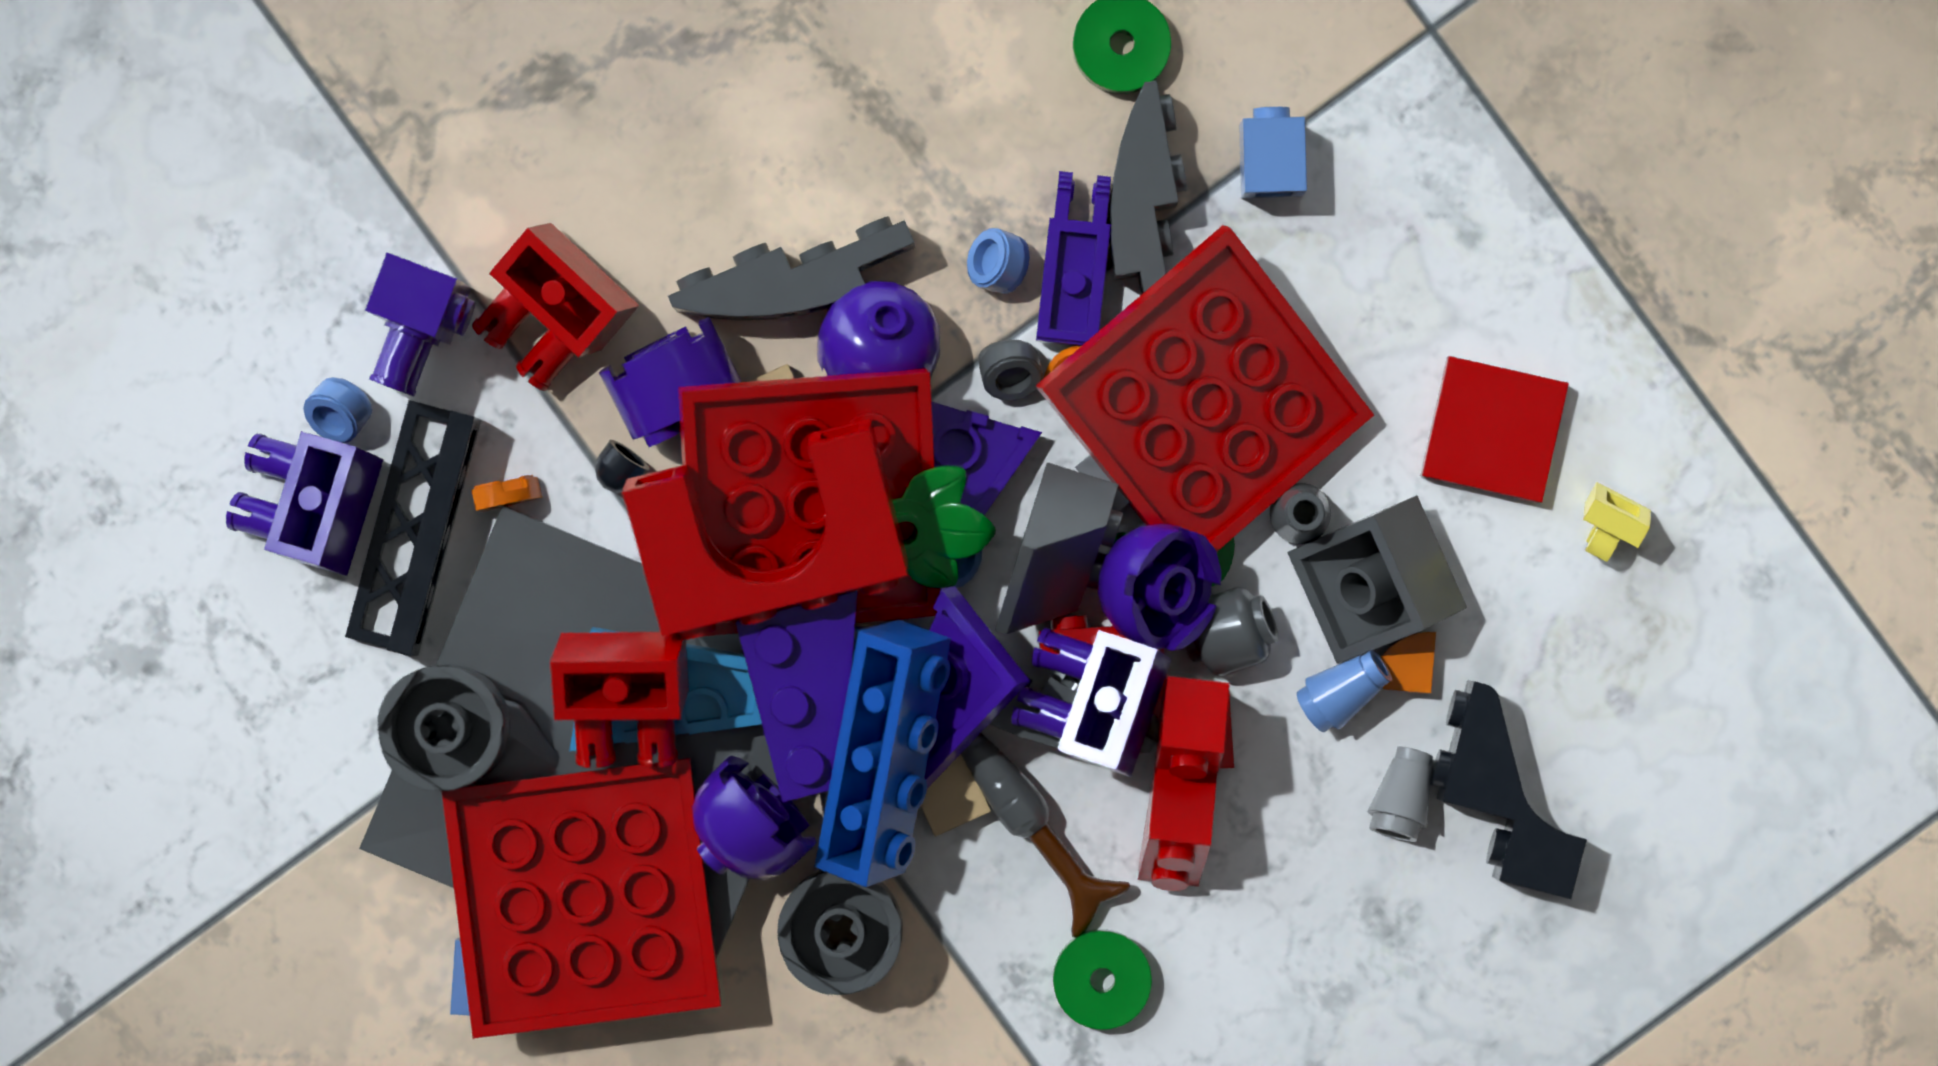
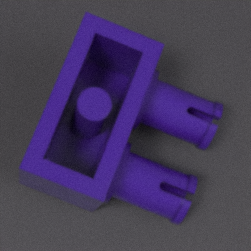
M387 252L364 310L385 320L384 325L390 328L369 380L414 397L416 394L415 389L432 345L439 347L440 341L450 345L455 333L461 336L465 334L476 305L475 301L468 298L472 288L457 278Z
M303 431L300 433L297 445L269 438L261 433L255 434L249 441L248 447L270 454V457L265 458L245 452L244 464L246 470L286 481L278 504L249 496L244 492L236 493L229 505L252 514L250 517L227 511V528L232 531H241L267 539L264 550L299 563L348 576L384 459L358 447Z
M1044 628L1037 642L1044 644L1045 647L1060 651V654L1057 655L1034 647L1032 656L1033 666L1043 667L1079 679L1081 683L1073 704L1033 691L1032 688L1024 687L1020 691L1017 701L1038 709L1040 712L1036 714L1014 706L1012 724L1061 739L1058 750L1075 759L1131 777L1171 659L1158 649L1100 630L1093 645L1053 632L1052 629Z

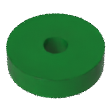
M1097 0L1082 13L1076 24L1073 36V55L1081 74L1095 87L1114 94L1134 93L1140 91L1145 82L1155 81L1163 72L1171 50V34L1167 21L1159 9L1148 0ZM1124 33L1130 36L1134 45L1133 49L1127 54L1115 53L1110 46V40L1114 35Z
M1091 930L1073 938L1061 950L1055 962L1053 987L1058 1003L1072 1020L1091 1029H1113L1130 1022L1142 1011L1151 992V970L1143 951L1132 939L1113 930ZM1099 968H1106L1114 975V982L1107 990H1097L1090 983L1092 973Z

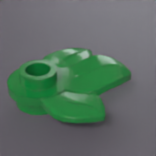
M950 465L927 469L911 479L902 498L893 499L898 523L909 521L914 525L913 534L908 539L903 540L909 561L908 574L914 581L926 587L946 588L955 586L958 579L956 559L966 558L980 552L989 544L996 533L995 526L985 515L968 505L960 504L966 481V471L962 467Z

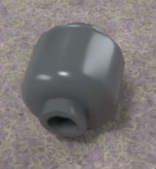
M1235 587L1210 596L1208 603L1217 606L1211 621L1202 634L1185 647L1190 659L1194 663L1203 661L1211 673L1219 676H1225L1265 662L1271 652V644L1278 641V631L1273 613L1264 596L1255 597L1249 590L1242 587Z

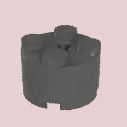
M453 664L428 666L402 677L386 694L377 716L379 742L387 765L403 781L427 791L455 790L484 778L500 762L510 738L511 713L498 688L487 677L476 670ZM451 713L455 717L452 727L458 732L457 737L445 738L438 742L434 738L438 728L431 720L433 716L442 717Z
M823 870L806 877L795 887L783 905L778 920V943L788 970L806 987L826 995L852 994L877 984L892 968L902 942V913L893 893L883 882L864 887ZM845 915L853 920L851 931L857 936V939L854 942L843 939L837 946L828 940L831 929L824 922L828 918L838 922Z

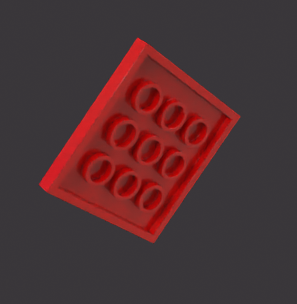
M1224 225L1035 385L1111 482L1118 484L1117 489L1129 501V505L1146 526L1168 524L1199 533L1208 539L1216 552L1374 416L1231 227Z
M926 368L895 372L857 373L678 387L683 465L688 464L706 531L714 545L726 557L748 568L770 570L789 566L807 555L815 547L826 525L825 511L807 446L810 433L871 418L892 500L903 497L909 482L915 475L934 468L930 372ZM909 521L899 523L902 538L906 540L913 534L914 525ZM909 574L908 576L898 578V586L884 592L863 594L861 587L857 588L855 623L934 617L937 611L933 607L940 593V588H930L914 581ZM735 619L715 623L716 630L705 636L737 634L738 630Z
M691 758L678 759L676 763L660 768L658 762H654L652 768L639 764L442 791L473 1039L722 1006L704 860L697 850V847L702 842L695 831L692 807L696 795Z

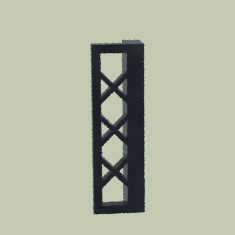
M408 400L345 637L387 648L388 651L407 656L419 655L482 419ZM419 416L447 423L439 454L427 461H424L413 442ZM409 453H411L418 466L404 473ZM436 465L434 475H432L429 468ZM422 473L430 486L424 512L409 521L397 500L399 490L403 483ZM395 512L402 525L388 533L392 516ZM420 524L419 531L417 534L414 530V527ZM406 532L414 545L408 572L393 580L381 557L385 544ZM379 571L386 585L372 592L377 572ZM404 583L401 594L400 590L398 589V586ZM390 591L398 604L391 635L364 629L363 625L369 603Z

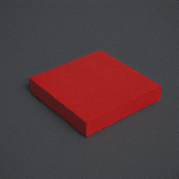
M1448 356L1420 476L1542 503L1569 383Z

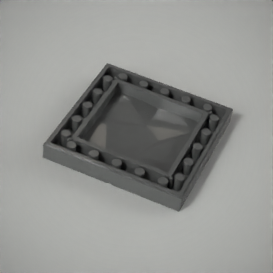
M502 506L436 665H461L483 674L501 692L511 713L510 738L502 759L488 775L468 786L639 765L637 757L639 752L638 742L614 743L616 760L609 766L596 768L595 754L590 756V768H584L576 764L575 754L577 752L569 751L574 720H554L550 660L561 633L590 632L592 627L618 632H661L641 562L509 507ZM738 633L702 636L686 640V644L744 654ZM451 713L442 717L433 716L431 720L438 728L434 736L438 742L445 738L457 737L458 732L452 727L455 717ZM762 724L704 733L675 735L678 759L691 758L695 795L708 776L730 755L742 758L750 763L741 772L754 782L764 774L778 786ZM658 746L657 754L653 755V763L658 762ZM391 771L359 849L454 888L442 791L419 789L403 781ZM704 861L717 959L750 879L740 877L730 869L724 874H719Z

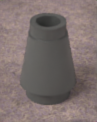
M1296 483L1270 506V521L1275 532L1290 543L1306 544L1314 541L1323 535L1330 523L1331 509L1328 499L1321 490L1307 483ZM1299 501L1303 503L1310 502L1315 509V515L1311 516L1313 521L1307 525L1300 524L1294 518L1293 509Z

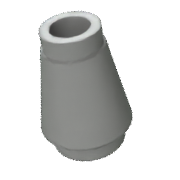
M1397 747L1395 758L1392 759L1367 811L1372 815L1369 826L1370 830L1398 840L1417 841L1420 829L1427 828L1432 755L1409 747Z

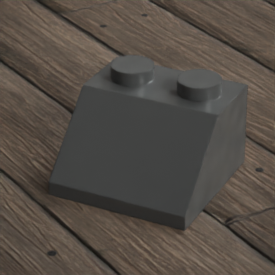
M1047 462L995 631L1009 634L1079 610L1086 587L1098 590L1099 575L1107 555L1098 552L1100 544L1110 548L1113 547L1123 512L1112 509L1118 484Z
M1417 495L1287 552L1337 664L1425 630L1467 608Z

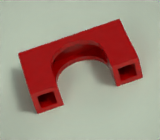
M871 418L810 433L807 446L824 506L826 525L819 541L807 555L797 562L782 568L770 570L748 568L726 557L714 545L704 525L688 464L626 480L622 494L662 636L678 633L679 637L683 640L694 639L715 631V623L739 618L740 623L743 625L755 624L776 616V608L800 603L801 608L805 610L820 608L837 601V593L861 587L863 594H876L898 586V578L908 576L909 561Z

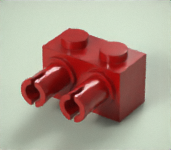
M552 223L528 227L490 271L489 274L504 288L471 325L478 336L486 330L489 334L483 340L496 349H502L507 344L506 341L530 313L534 315L548 330L525 358L517 363L516 369L522 377H526L529 372L534 374L527 382L539 390L546 391L550 387L551 382L574 355L579 358L601 351L640 305Z
M661 632L561 633L550 660L554 720H574L577 752L575 754L576 764L584 768H590V756L594 754L596 755V768L606 767L615 762L616 754L613 747L612 720H637L639 749L637 757L640 765L653 767V755L657 754V746L659 768L676 763L678 752L675 742L674 719H681L689 691L686 640L679 637L678 633L662 636Z

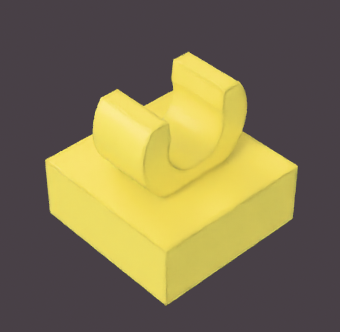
M1596 482L1584 505L1583 520L1594 525L1586 539L1588 545L1585 551L1608 562L1620 539L1639 548L1650 529L1651 510Z

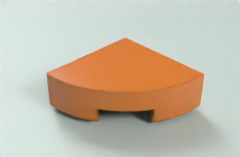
M525 475L503 482L498 480L476 485L471 490L476 511L480 512L543 498L538 477L533 475Z
M1420 632L1402 638L1382 654L1381 658L1392 676V681L1383 686L1384 690L1431 693L1436 632Z

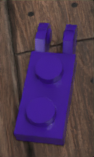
M1059 171L1054 218H1049L1036 341L1082 346L1099 331L1111 227V224H1106L1111 177L1097 175V181L1093 184L1091 203L1094 205L1092 222L1068 220L1070 202L1073 201L1075 181L1072 179L1073 172Z

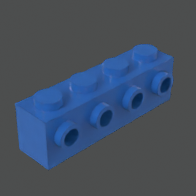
M901 620L859 630L815 868L864 887L906 873V868L912 861L916 848L913 832L917 812L927 792V781L924 776L929 750L933 747L938 735L939 726L936 714L940 693L945 687L950 674V663L947 657L951 638Z

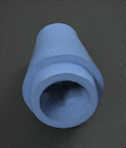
M1370 650L1363 656H1357L1305 679L1306 686L1297 691V699L1307 718L1319 731L1324 733L1332 727L1340 730L1383 689V686L1392 681V676L1382 658L1375 651Z

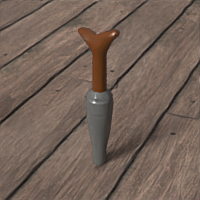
M980 733L961 755L974 780L1003 826L1014 836L1028 837L1066 886L1073 915L1071 934L1072 937H1078L1086 931L1092 922L1100 903L1121 897L1129 890L1130 883L1099 879L1086 874L1047 823L1049 821V806L1041 793L1003 752Z

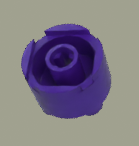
M710 317L699 321L702 333L691 337L687 328L683 327L625 356L626 363L622 364L625 371L618 375H615L611 365L599 372L632 440L643 437L647 446L652 447L681 432L678 387L742 382Z

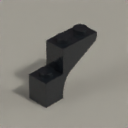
M1467 680L1465 691L1455 689L1449 705L1446 725L1455 727L1449 751L1439 749L1434 762L1430 785L1439 787L1436 799L1507 818L1504 830L1494 829L1488 847L1486 863L1494 865L1493 878L1572 899L1587 839L1557 830L1543 821L1533 811L1522 789L1497 691L1487 684Z

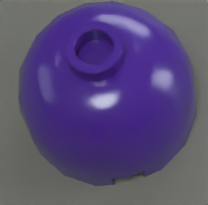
M869 281L864 285L851 289L829 307L817 337V361L822 372L824 368L828 376L926 368L930 372L931 380L940 358V326L931 306L914 290L895 282Z
M1147 525L1128 532L1118 539L1108 552L1099 575L1098 595L1103 613L1119 634L1131 641L1155 649L1165 648L1175 651L1185 648L1202 634L1214 615L1217 605L1208 603L1211 595L1212 583L1221 585L1222 571L1217 552L1205 536L1175 525Z
M730 755L708 776L695 797L692 807L693 823L696 833L703 842L697 847L698 853L719 874H724L730 869L740 877L765 880L781 875L795 865L817 843L815 836L803 838L801 833L810 826L791 800L782 803L779 788L772 780L763 774L754 782L741 772L750 763L742 758Z

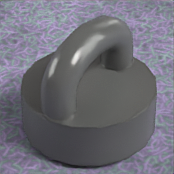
M1001 340L991 343L982 349L979 354L978 361L985 391L992 397L1001 400H1016L1026 397L1037 389L1035 385L1043 378L1038 352L1028 342Z

